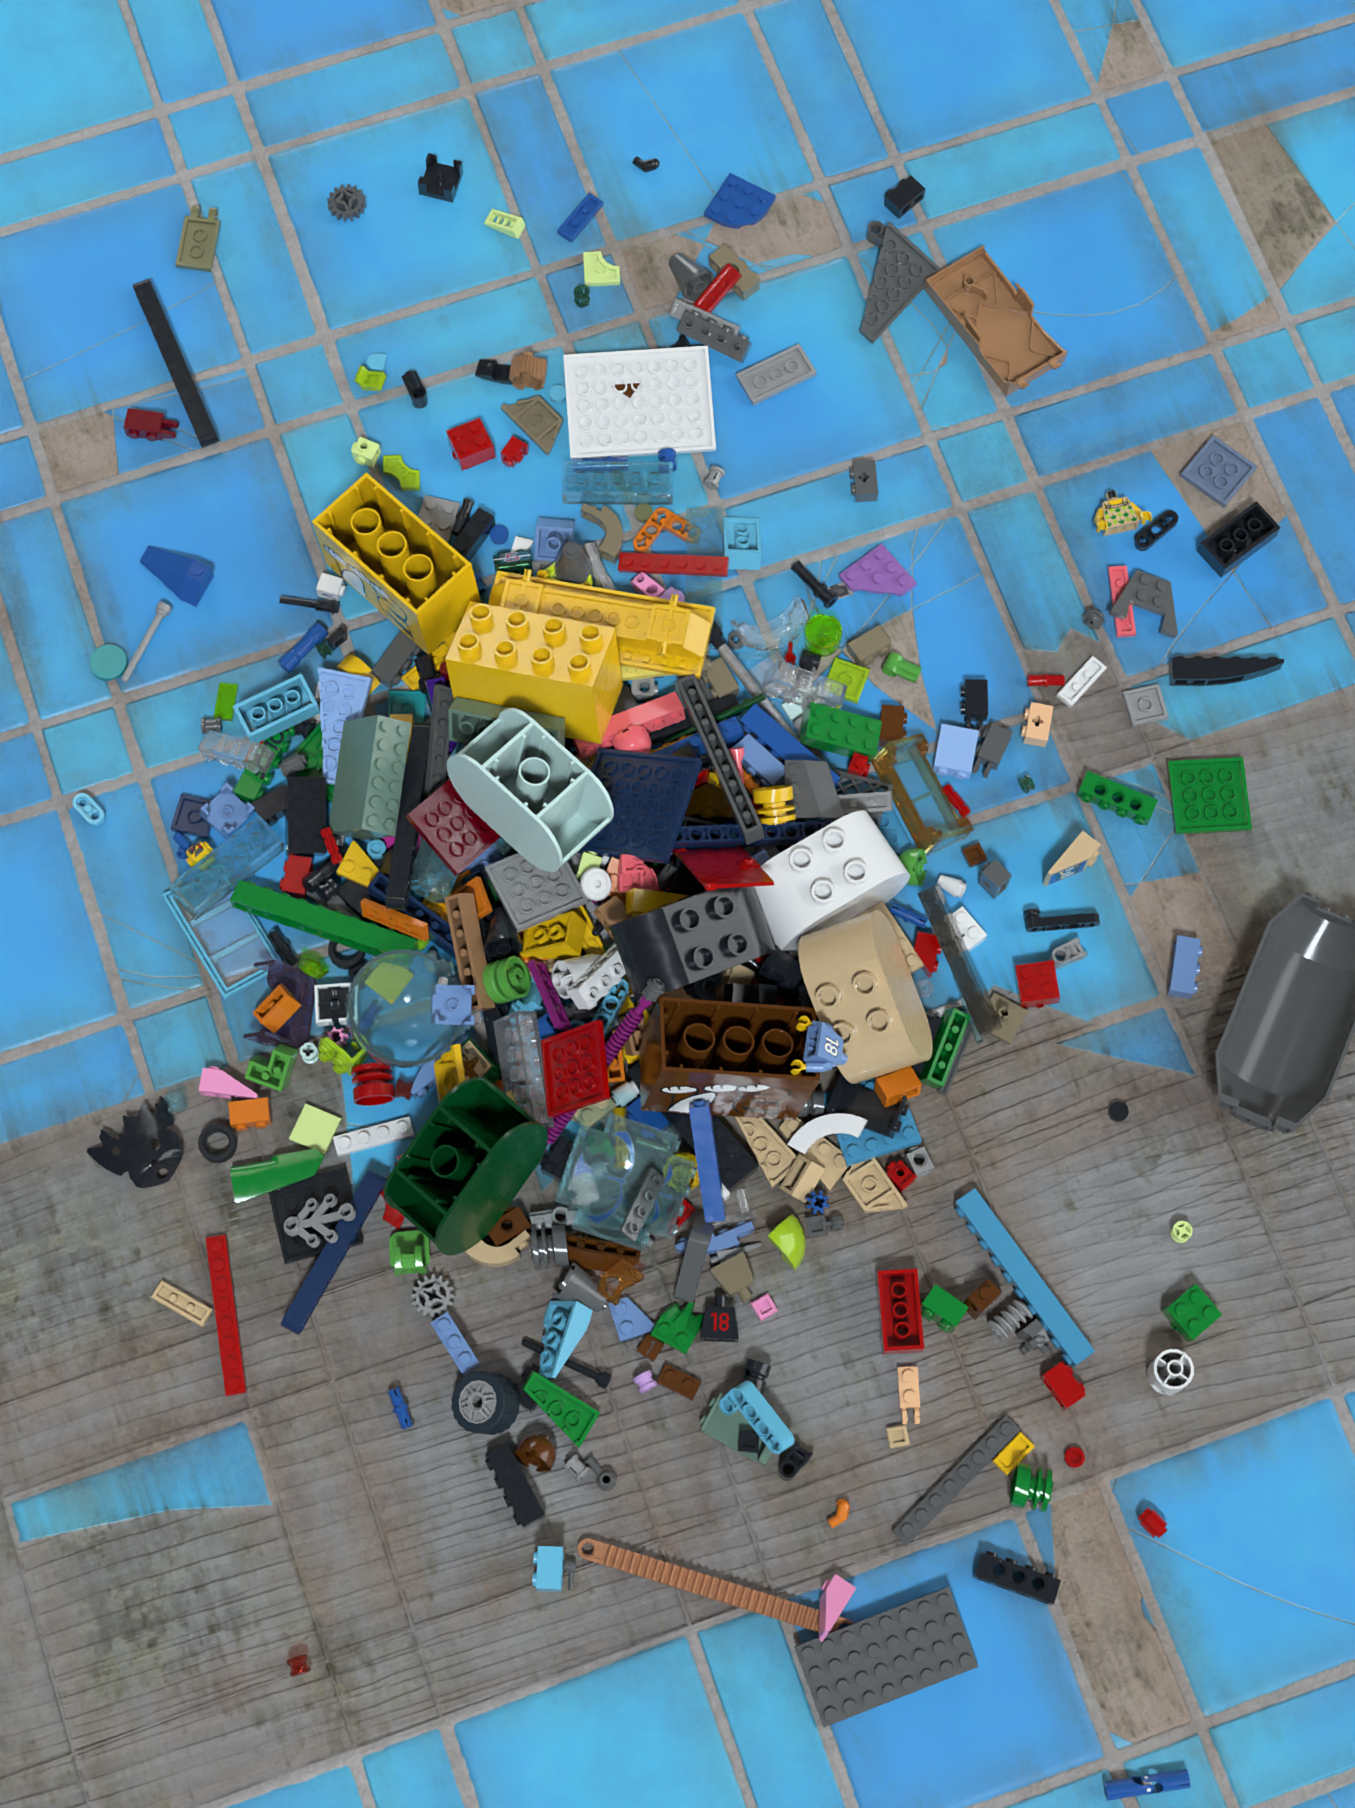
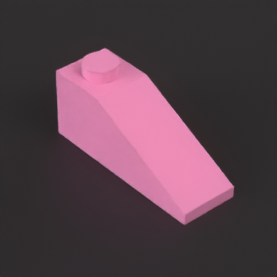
M209 1066V1068L202 1069L199 1085L201 1095L235 1100L259 1098L258 1094L220 1070L219 1067Z
M836 1574L832 1580L827 1579L821 1588L824 1591L820 1598L819 1640L823 1642L856 1590V1587Z

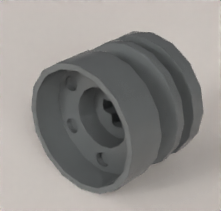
M565 1224L553 1225L551 1227V1235H547L545 1228L541 1227L542 1236H537L536 1227L531 1228L529 1244L535 1270H540V1260H544L545 1269L549 1268V1259H554L556 1268L569 1266Z

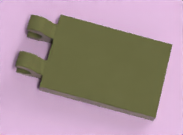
M192 205L191 215L184 218L175 265L176 268L212 272L221 222L218 220L219 213L217 208L210 207L208 219L200 218V207Z

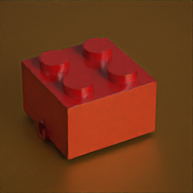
M480 418L446 431L448 443L453 451L452 456L454 460H457L462 471L496 458L494 446Z
M1054 960L1015 965V977L1021 1007L1036 1006V1008H1043L1044 1005L1059 1003L1060 994Z

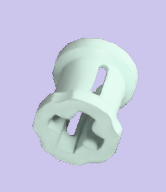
M308 1042L301 1046L300 1055L305 1063L314 1064L318 1061L317 1055L319 1052L313 1043ZM309 1050H312L313 1053L307 1056L306 1054L309 1053Z

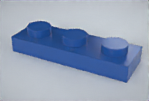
M588 193L559 227L557 234L572 243L603 207V201Z

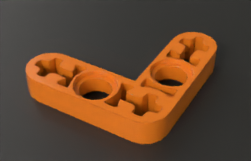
M660 507L653 512L634 538L633 549L637 553H646L663 529L684 542L694 545L700 540V530L670 510ZM665 514V518H661L658 525L656 522L659 519V515ZM678 522L682 525V528L675 530L672 528V524ZM649 527H654L657 531L655 534H648L646 530ZM694 532L695 537L689 538V534ZM645 536L646 540L644 542V546L638 547V542L642 543Z

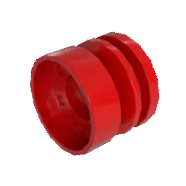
M367 1063L351 1069L352 1083L357 1085L353 1089V1100L356 1105L375 1106L394 1101V1086L388 1083L393 1079V1075L390 1074L392 1072L390 1064Z

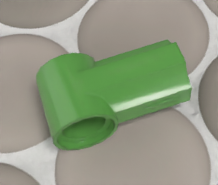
M894 652L888 654L882 667V672L891 677L899 676L913 683H916L922 670L921 667L905 661L901 655Z

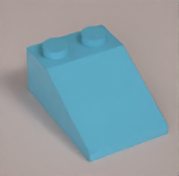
M723 517V557L729 558L728 569L760 570L762 555L760 518Z

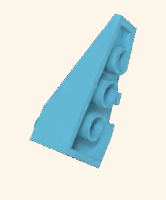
M549 1301L543 1320V1326L546 1329L545 1335L542 1336L544 1351L540 1355L539 1375L544 1378H556L586 1332L593 1310L578 1301Z

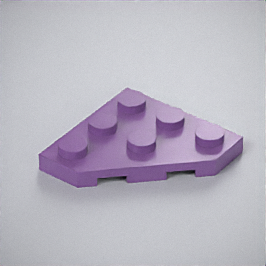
M882 543L839 574V579L850 591L854 592L859 590L868 591L873 594H895V596L902 597L917 585L915 580Z

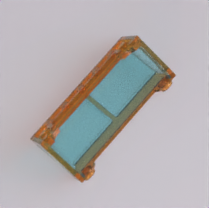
M923 733L887 742L870 762L880 781L894 786L892 799L917 848L924 849L926 856L965 839L974 829L966 817L958 818L947 795L943 792L942 786L925 756L929 745Z

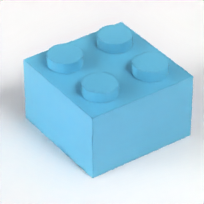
M538 1546V1551H534L533 1564L537 1565V1572H533L532 1576L533 1587H536L537 1592H562L563 1547Z

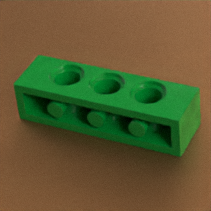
M1087 771L1077 794V797L1083 802H1091L1102 810L1113 811L1119 817H1127L1138 825L1144 824L1146 826L1158 802L1155 798L1090 771ZM1095 790H1101L1103 795H1097ZM1117 797L1121 802H1114L1112 798ZM1130 805H1136L1138 810H1133Z

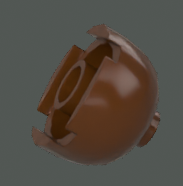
M544 1434L526 1436L519 1443L515 1451V1457L526 1467H529L530 1463L538 1467L535 1471L542 1473L550 1472L556 1459L555 1447L550 1442V1438Z

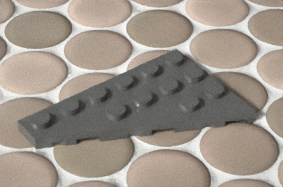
M891 222L885 228L859 331L871 344L882 335L925 288V280L941 270Z

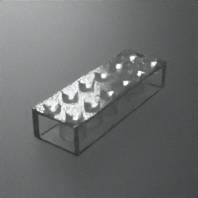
M516 1011L493 1022L504 1093L547 1130L554 1127L553 1118L547 1116L542 1048L536 1011Z

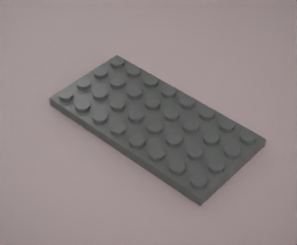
M948 1586L829 1632L823 1642L819 1640V1637L794 1646L823 1727L835 1724L979 1667Z

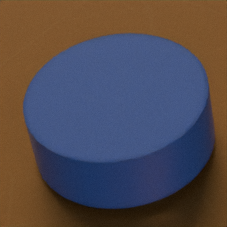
M496 525L490 530V538L493 543L500 545L508 540L509 535L506 527Z

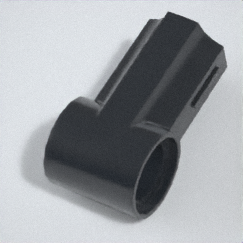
M412 370L405 372L402 380L411 397L412 405L419 409L426 407L428 404L426 389L423 387L417 372Z
M803 650L795 685L803 689L811 688L815 671L818 670L821 654Z

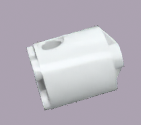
M587 954L557 961L552 968V982L558 995L564 999L571 998L566 990L601 955Z
M1178 1349L1163 1351L1150 1363L1147 1370V1381L1160 1394L1171 1396L1178 1393L1193 1378L1194 1365L1192 1360L1185 1352Z

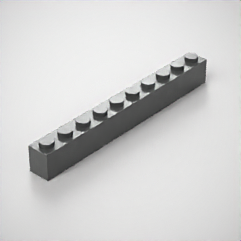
M692 674L676 680L681 698L746 845L765 838L761 822L695 675Z

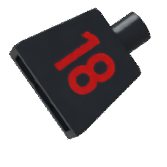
M716 1295L714 1296V1306H706L700 1341L738 1343L739 1336L735 1308L726 1307V1296Z

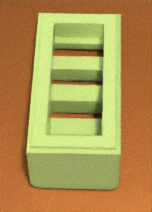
M495 209L490 211L484 222L486 226L517 239L525 228L522 217Z

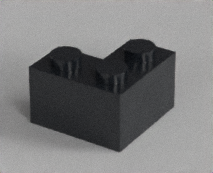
M725 984L724 1001L776 1005L777 985Z

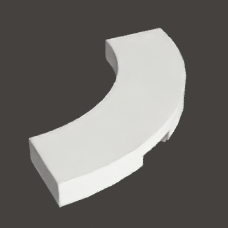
M845 1113L820 1116L802 1126L787 1145L806 1154L815 1142L827 1135L848 1134L859 1138L868 1120Z

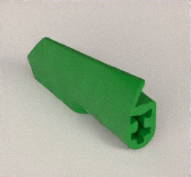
M314 1148L276 1155L267 1161L230 1167L235 1203H242L315 1176L325 1156Z

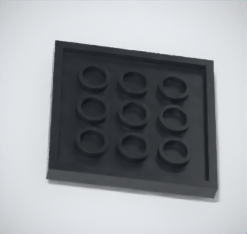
M345 1167L316 1174L308 1179L268 1193L285 1265L319 1256L327 1240L321 1233L312 1227L304 1228L310 1235L315 1234L320 1239V1244L316 1248H312L301 1236H289L284 1230V1223L289 1217H297L310 1198L316 1199L319 1205L322 1204L327 1194H333L337 1198V1204L334 1207H329L323 1215L337 1212L341 1205L350 1203L352 1195ZM310 1211L305 1219H309L314 1212ZM339 1220L322 1225L329 1230H334ZM360 1231L351 1247L363 1244Z

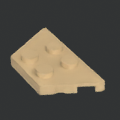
M875 1158L851 1165L842 1179V1182L864 1213L899 1210L908 1207Z

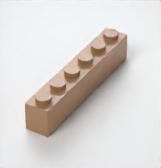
M458 893L445 897L444 900L461 985H475V995L471 997V1012H481L495 1008V1003L488 996L483 983V972L487 962L473 893Z

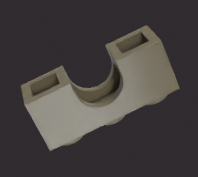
M724 244L709 255L708 265L717 275L728 263L735 268L742 277L732 287V290L744 301L759 290L760 278L748 268L744 260H740L737 257L736 252L732 248L729 249Z

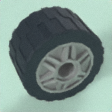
M484 1371L472 1372L465 1375L453 1391L451 1399L453 1416L466 1431L489 1435L502 1433L511 1427L519 1414V1392L511 1379L502 1374Z

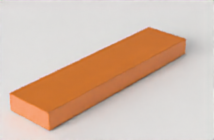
M366 898L360 902L363 917L426 942L429 939L427 923L396 910L386 909V906Z

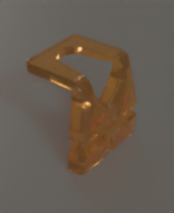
M621 1258L602 1274L598 1292L614 1305H618L622 1291L635 1285V1283L643 1281L644 1275L635 1267L632 1268L633 1266L624 1258ZM607 1278L620 1279V1285L615 1289L613 1296L609 1295L606 1291Z

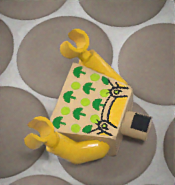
M1109 491L1105 494L1107 501L1102 502L1101 508L1097 510L1094 518V524L1097 527L1096 532L1099 533L1102 530L1103 536L1137 530L1140 521L1142 525L1145 524V520L1152 522L1151 512L1142 511L1133 502H1130L1127 497L1118 498L1116 491Z

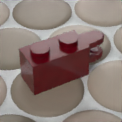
M128 408L123 428L126 436L130 438L162 441L163 438L174 439L176 437L175 432L165 430V428L177 429L178 422L166 420L164 413Z

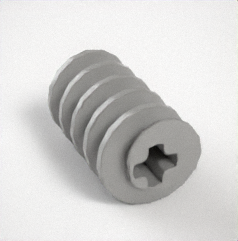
M1014 1300L1012 1306H1006V1311L1001 1310L1000 1316L995 1315L994 1321L989 1320L987 1323L991 1332L998 1340L1002 1341L1001 1336L1006 1339L1009 1338L1007 1331L1012 1334L1015 1333L1013 1326L1018 1329L1021 1328L1019 1321L1026 1324L1025 1317L1028 1316L1032 1319L1033 1316L1023 1302Z

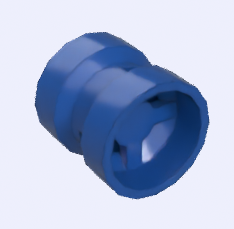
M664 448L658 451L660 472L671 473L676 471L677 463L674 460L676 458V451L674 449Z

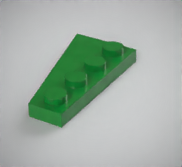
M531 1371L522 1389L564 1434L580 1448L600 1412L538 1373Z

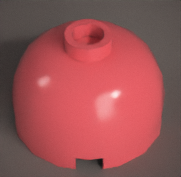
M634 725L627 727L628 731L624 733L620 731L614 737L613 746L615 750L650 753L652 742L644 726Z

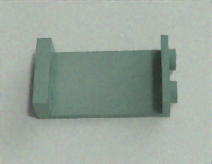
M720 1393L718 1398L716 1396L713 1397L709 1405L712 1408L708 1415L704 1414L699 1423L702 1426L701 1432L738 1452L739 1430L754 1432L755 1430L739 1410L732 1415H725L721 1411L719 1402L724 1395ZM760 1437L758 1453L739 1452L764 1467L772 1454Z

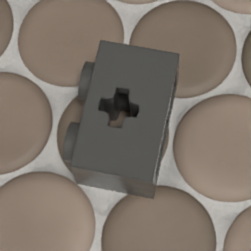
M875 460L853 461L852 468H849V477L853 479L851 496H855V502L877 501L878 485Z
M996 859L992 863L987 862L982 867L978 882L993 899L1008 887L1012 877Z

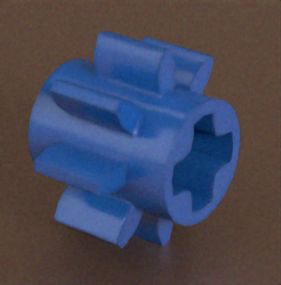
M821 1190L818 1191L817 1195L814 1191H810L811 1196L804 1198L808 1204L805 1206V1209H812L811 1214H816L817 1210L820 1214H823V1208L829 1207L826 1204L829 1196H822L823 1192ZM816 1199H820L818 1206H814Z

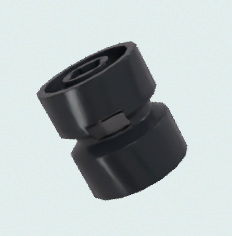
M746 1359L743 1369L745 1375L741 1376L739 1384L744 1381H750L763 1394L766 1386L764 1379L768 1378L771 1366L757 1360Z

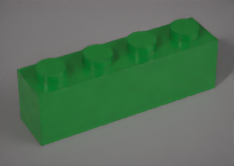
M956 1008L944 1011L932 1044V1056L925 1062L921 1075L918 1078L920 1082L934 1089L944 1087L971 1017L970 1015Z

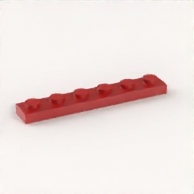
M620 552L618 571L622 573L643 572L645 574L727 577L729 558L720 556Z

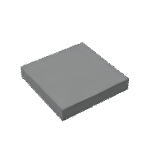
M1159 684L1122 692L1132 728L1169 719Z

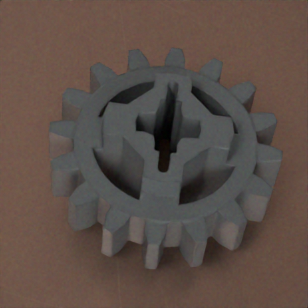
M347 184V187L344 188L343 185H340L339 190L336 187L334 188L335 193H329L330 198H327L328 210L331 211L332 216L336 215L337 220L343 218L344 222H346L347 218H350L352 222L353 217L360 218L359 213L364 214L366 199L361 189L357 191V186L350 188V184Z

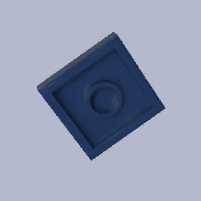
M181 794L170 828L171 831L208 839L212 826L199 814L200 809L211 801Z

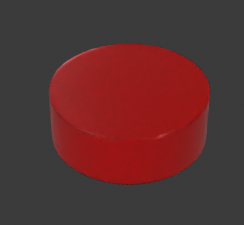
M1071 1447L1064 1454V1462L1070 1468H1078L1085 1461L1084 1452L1078 1447Z

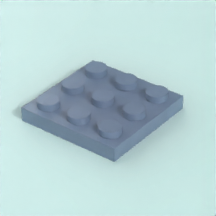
M1213 435L1184 469L1180 477L1225 508L1256 471L1258 466Z

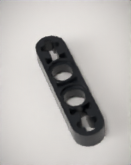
M1098 913L1040 917L1025 921L1027 932L1089 928L1100 925Z

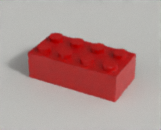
M918 1270L877 1271L876 1286L882 1355L923 1352L924 1338Z

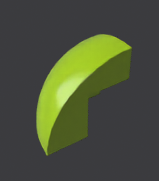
M792 1214L781 1222L768 1235L767 1239L781 1252V1258L795 1271L803 1260L806 1239L802 1225Z

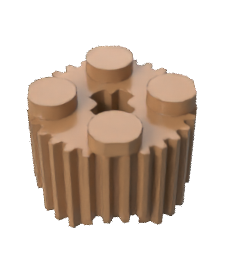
M523 352L522 355L513 357L509 380L513 382V387L519 390H524L525 387L534 388L537 391L543 389L547 371V360L537 358L536 356L533 357L531 352Z

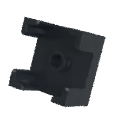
M428 153L424 177L420 176L418 180L419 194L453 203L463 175L462 161L453 160L454 167L437 163V156Z

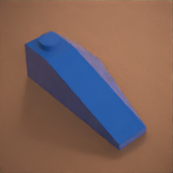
M151 546L147 547L140 559V563L160 579L180 600L197 607L214 577L211 567L203 563Z

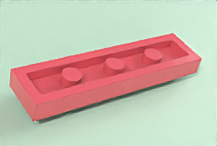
M1113 566L1107 569L1112 608L1129 582L1127 566ZM1130 604L1127 617L1124 620L1114 617L1116 638L1134 637L1136 635L1133 608Z

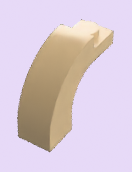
M524 1230L511 1242L501 1247L487 1245L481 1240L464 1253L476 1263L484 1266H507L520 1259V1254L517 1251L519 1249L522 1251L529 1246L530 1235Z

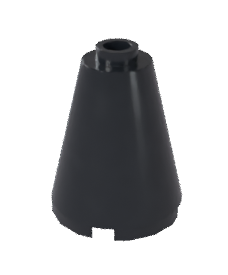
M497 907L491 912L484 943L485 955L490 959L491 957L497 958V961L511 956L518 957V953L523 951V943L519 933H517L505 908Z

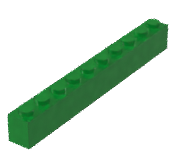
M239 880L230 898L235 909L410 967L418 950L417 940L410 935L399 934L394 929H385L373 922H364L355 916H346L338 910H328L320 904H310L302 898H292L287 893H278L269 887L257 886L251 881Z

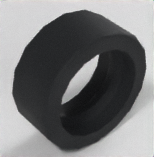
M329 942V957L338 968L352 969L360 965L364 960L366 953L359 950L355 958L344 961L339 959L335 952L338 943Z
M214 1124L201 1132L198 1139V1147L205 1159L219 1164L233 1157L237 1148V1140L230 1128L225 1125ZM217 1132L225 1134L229 1139L228 1149L220 1155L211 1154L206 1148L208 1137Z

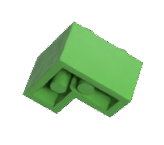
M280 1043L273 1049L270 1059L257 1054L249 1061L245 1079L281 1092L289 1084L298 1050Z

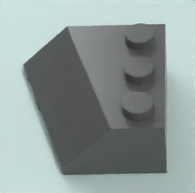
M785 760V785H792L794 796L792 800L785 802L786 805L795 806L794 810L787 811V813L796 814V819L794 820L839 819L845 816L828 762Z

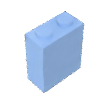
M942 724L932 772H936L940 776L952 775L961 780L969 779L979 731Z

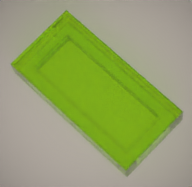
M219 683L214 719L221 717L222 721L233 722L235 712L233 706L236 705L238 685Z

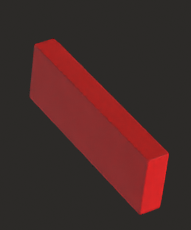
M728 263L693 305L711 313L742 275Z

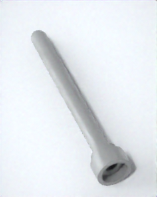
M158 602L155 608L156 616L121 677L123 682H127L131 677L161 620L169 616L172 608L166 603Z

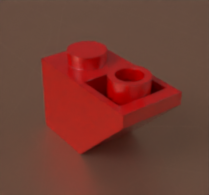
M918 931L914 950L924 964L922 970L927 977L931 978L933 972H937L939 961H935L936 955L941 954L943 943H939L941 936Z

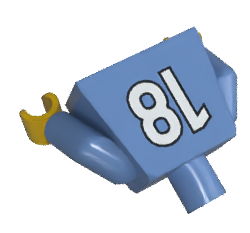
M801 1016L798 1019L797 1030L805 1031L808 1027L803 1058L806 1064H803L800 1060H794L791 1065H795L799 1069H792L790 1071L792 1074L797 1075L801 1070H806V1072L830 1071L833 1067L846 1063L848 1056L842 1052L844 1041L830 1024L815 1020L810 1022L807 1016Z

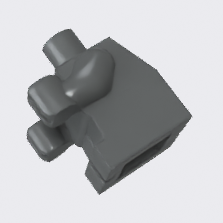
M1037 1319L1016 1334L1018 1339H1022L1025 1342V1345L1019 1349L1023 1355H1026L1029 1349L1033 1351L1039 1349L1043 1355L1049 1351V1348L1045 1345L1049 1338L1044 1327Z

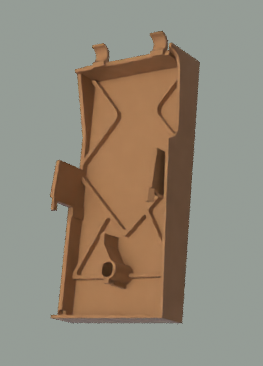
M983 245L927 278L924 290L1007 397L1020 388L1028 387L1030 385L1028 383L1051 369L1056 370L1061 367V363L1065 362L1067 350H1064L1040 326L1032 315L1035 304L1018 283L1015 284L1018 288L1017 292L986 252Z

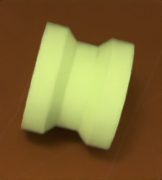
M1178 1221L1171 1228L1170 1235L1175 1242L1184 1243L1191 1237L1193 1230L1188 1222Z

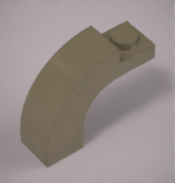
M584 503L581 507V517L600 526L606 534L604 541L599 547L600 557L616 564L623 548V530L618 517L606 506H603L601 511H599L597 507Z

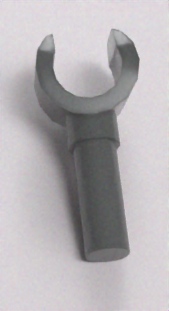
M566 1560L563 1571L569 1572L568 1590H573L574 1572L576 1569V1563L571 1560Z

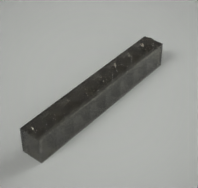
M934 885L917 893L979 1035H987L1002 1028L941 888Z

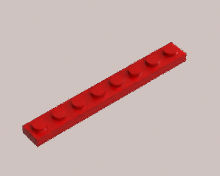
M226 1235L208 1237L205 1239L225 1395L228 1397L245 1394L247 1391Z

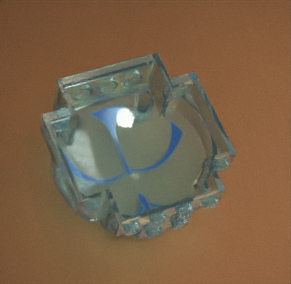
M609 1113L603 1131L580 1124L554 1200L577 1208L571 1228L639 1251L642 1250V1247H647L649 1236H646L647 1232L671 1239V1236H675L679 1226L676 1224L677 1218L682 1217L685 1208L682 1205L684 1197L688 1198L691 1186H688L690 1178L694 1179L697 1171L695 1162L673 1155V1152H677L680 1146L679 1135L613 1113ZM653 1168L665 1178V1182L636 1241L631 1242L619 1229L648 1170Z

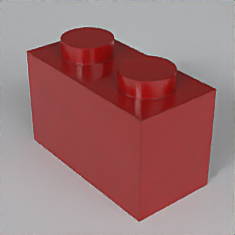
M289 854V858L285 860L283 867L285 877L281 878L280 890L289 894L292 898L307 900V890L304 889L301 883L302 879L313 871L314 863L312 858Z
M1060 1362L1040 1378L1063 1411H1065L1086 1396L1084 1392L1086 1389L1080 1381H1076L1072 1376L1074 1372L1071 1367Z

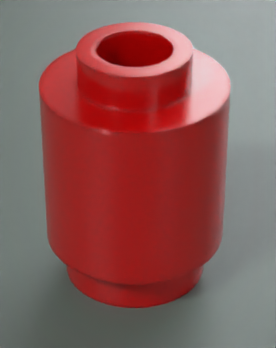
M1149 1507L1137 1518L1140 1521L1139 1524L1153 1538L1155 1536L1160 1538L1168 1530L1165 1527L1167 1525L1166 1521L1154 1509L1151 1510Z

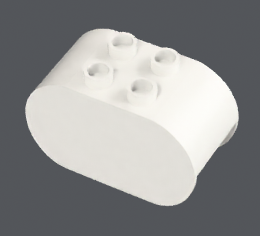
M861 810L839 818L765 862L760 867L774 881V885L754 886L753 888L774 946H777L791 957L798 956V943L801 936L850 920L882 901L884 904L887 903L907 884L910 874L868 812Z

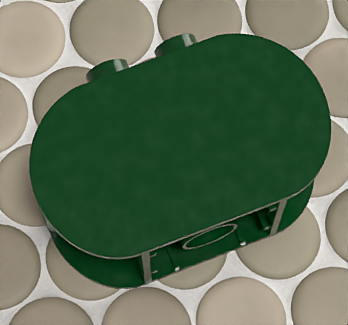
M475 1077L468 1079L454 1087L439 1102L389 1174L384 1186V1199L390 1207L397 1209L435 1243L438 1250L443 1254L457 1255L465 1252L481 1241L493 1229L534 1171L547 1146V1130L487 1078Z

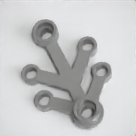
M327 1194L321 1205H319L316 1199L310 1198L297 1217L286 1219L284 1230L289 1236H301L312 1248H316L320 1244V1239L315 1234L310 1235L304 1228L312 1227L321 1233L329 1243H335L338 1240V1234L322 1224L340 1219L352 1221L356 1217V1209L351 1204L345 1203L340 1206L337 1212L323 1215L329 1207H334L337 1204V1198L333 1194ZM310 1211L314 1212L309 1219H305Z

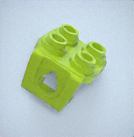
M354 1033L351 1035V1038L356 1041H352L351 1046L358 1051L353 1058L328 1037L320 1039L318 1046L319 1054L317 1056L324 1063L327 1061L332 1062V1069L338 1075L347 1073L352 1076L351 1069L362 1065L367 1058L368 1045L362 1036Z

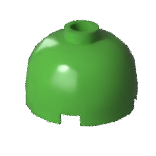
M919 848L907 849L898 857L910 874V879L906 885L922 886L927 871H923V864H927L925 850Z

